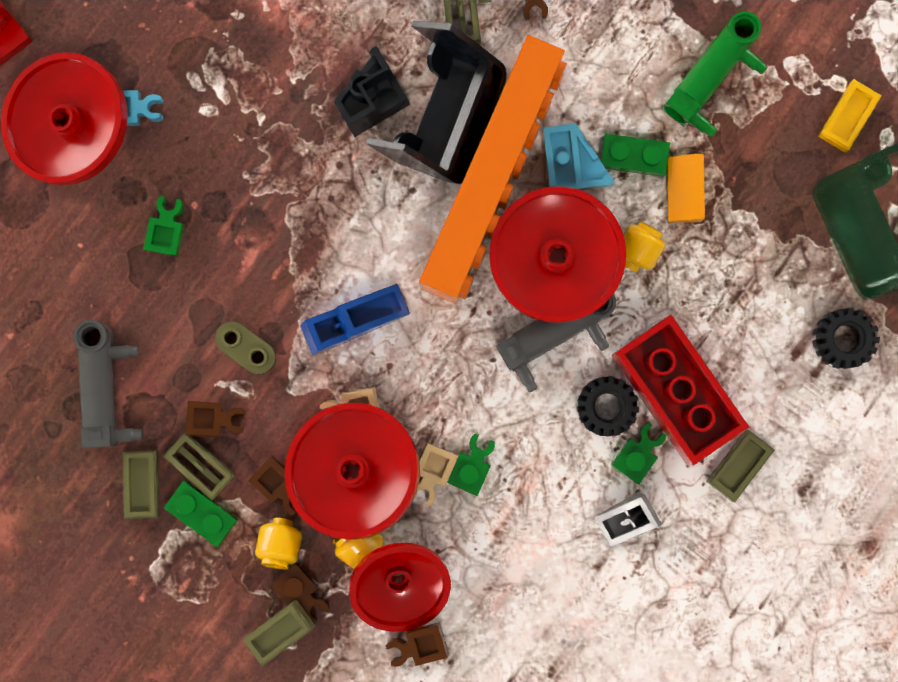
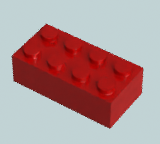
M672 315L664 318L611 355L686 465L694 466L749 428L747 422Z

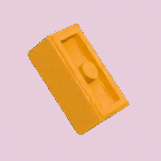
M704 154L668 157V223L702 222L705 219Z

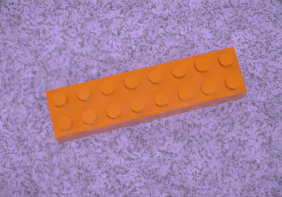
M527 35L419 280L421 290L456 305L459 298L466 300L474 279L470 276L473 268L479 270L487 246L483 245L486 238H492L494 229L501 217L497 215L498 209L502 208L505 210L512 195L514 185L510 184L511 179H519L527 158V154L523 152L525 148L532 149L541 125L537 123V120L539 118L544 121L552 103L554 93H551L550 90L557 91L567 66V63L562 61L564 49Z

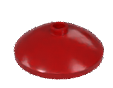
M394 543L372 551L355 567L349 582L350 602L359 618L376 629L390 632L416 629L433 620L445 607L451 591L450 575L444 561L431 549L414 543Z

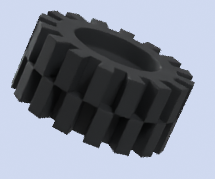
M854 308L839 309L824 315L825 317L817 323L819 325L818 328L813 331V335H816V340L812 341L813 346L818 348V351L815 353L818 357L822 356L824 358L822 362L826 365L832 364V367L837 369L859 367L863 363L869 362L872 359L870 357L871 354H876L878 350L875 347V343H880V337H875V332L879 331L877 325H871L873 319L870 316L865 317V312L862 310L854 311ZM841 326L852 328L857 335V344L849 352L840 350L834 342V334Z
M613 376L600 377L587 384L577 399V412L579 413L581 423L586 426L585 428L596 435L606 437L621 435V433L629 430L630 426L637 419L636 414L639 413V407L637 406L639 399L634 394V389L631 385H627L623 379H617ZM602 394H612L620 402L619 414L611 420L602 419L596 413L595 402Z

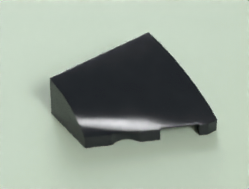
M377 46L370 50L369 54L371 57L362 70L356 69L350 78L349 85L341 90L334 100L336 107L354 137L410 105L407 96Z

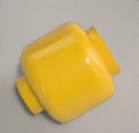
M642 221L638 225H629L623 234L626 244L625 267L638 273L640 268L645 270L653 269L666 246L661 238L663 233Z
M273 518L272 523L263 524L260 527L255 555L262 560L261 565L275 569H288L289 564H294L298 560L302 533L297 528L292 527L293 521L285 518Z
M377 534L358 540L334 538L333 544L336 545L335 555L348 566L355 569L366 555L383 546V537Z

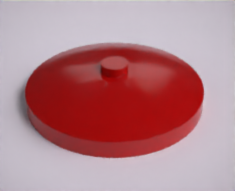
M63 52L40 58L20 73L6 95L1 114V132L6 150L13 162L24 173L34 179L61 186L84 182L96 176L107 167L121 147L128 119L126 99L114 75L103 65L87 56Z
M546 187L534 190L520 197L502 214L491 238L490 267L497 288L507 302L516 310L538 321L567 323L591 315L612 297L624 274L626 244L617 219L600 200L584 191L570 187Z
M364 403L338 404L314 415L295 435L285 462L286 489L296 512L315 530L339 539L358 540L369 538L392 527L409 509L419 485V455L409 432L396 418L386 411Z

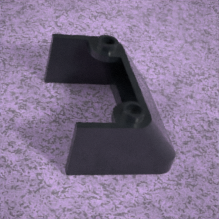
M414 20L411 27L432 41L427 54V65L429 70L438 77L416 135L410 132H401L395 137L393 142L368 138L366 144L400 165L449 183L462 184L501 96L507 77L506 68L500 60L453 24Z

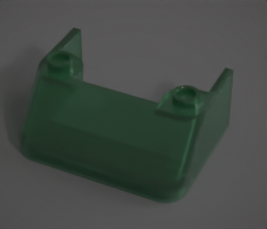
M898 143L823 178L813 189L815 204L855 292L866 300L877 299L898 290V244L874 193V190L885 186L892 177V166L888 158L898 155Z

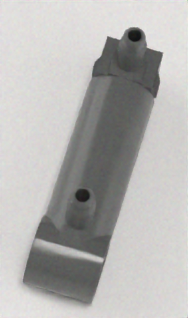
M615 294L606 302V309L603 312L595 311L587 317L567 323H548L536 320L513 333L512 337L496 346L508 369L516 372L528 392H533L538 386L527 364L581 332L587 330L593 342L597 344L601 351L609 347L606 336L598 322L606 319L613 313L616 307Z
M96 320L82 321L75 328L73 335L74 343L78 347L82 425L81 446L82 448L118 446L117 442L140 440L143 438L142 429H118V426H116L113 359L136 357L139 355V348L129 345L113 346L115 334L110 326ZM98 329L101 335L100 341L95 346H91L88 340L89 334L93 330Z

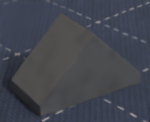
M640 492L594 518L610 547L662 525L646 495Z

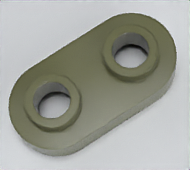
M227 322L217 330L215 336L217 347L249 372L263 375L274 368L277 361L274 348L245 326L237 322ZM231 332L237 334V341L234 344H228L226 340L227 335ZM261 351L264 354V360L256 364L253 361V355Z

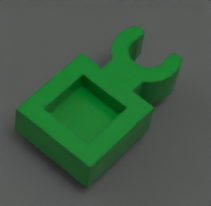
M160 196L157 200V210L160 213L159 219L149 218L143 250L178 257L185 225L176 222V218L183 213L184 202L181 199H177L175 208L168 211L165 207L167 199L164 196Z
M646 423L641 427L638 443L629 438L611 463L612 467L638 485H640L658 459L656 455L651 453L653 447L662 445L666 439L665 433H660L654 441L648 438L647 433L652 426L651 423Z
M476 433L469 442L470 455L468 456L460 452L447 483L478 496L491 465L482 461L485 456L492 453L495 442L491 440L487 449L479 450L476 447L479 435Z

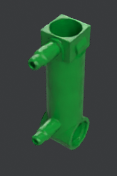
M747 11L736 13L675 88L674 94L667 101L662 111L683 127L686 123H691L702 133L713 137L717 132V128L698 113L739 61H742L752 70H756L759 74H763L768 68L762 62V59L749 50L761 33L762 25L759 18ZM735 27L744 28L748 33V37L742 38L738 36L735 32Z

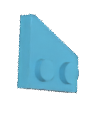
M576 123L543 128L550 187H570L582 191L614 186L612 176L605 169Z

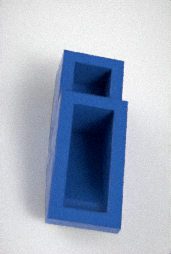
M394 284L341 304L331 311L309 318L300 327L312 356L399 320L409 315L410 312L398 284Z

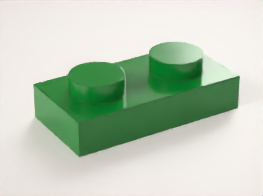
M605 134L600 161L605 169L664 177L666 175L670 142Z
M188 481L181 483L164 506L165 510L215 547L221 545L239 520L215 501H211Z

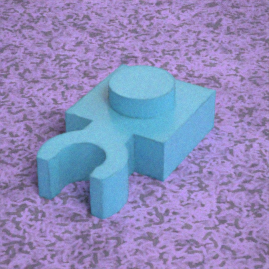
M123 90L127 104V126H140V117H147L153 122L163 120L161 113L150 112L153 104H163L161 96L152 94L141 100V93L138 90Z

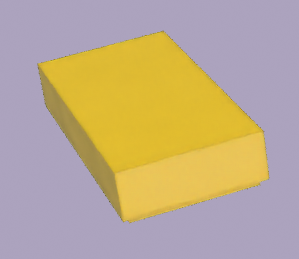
M853 79L847 86L818 137L845 153L848 152L882 95Z

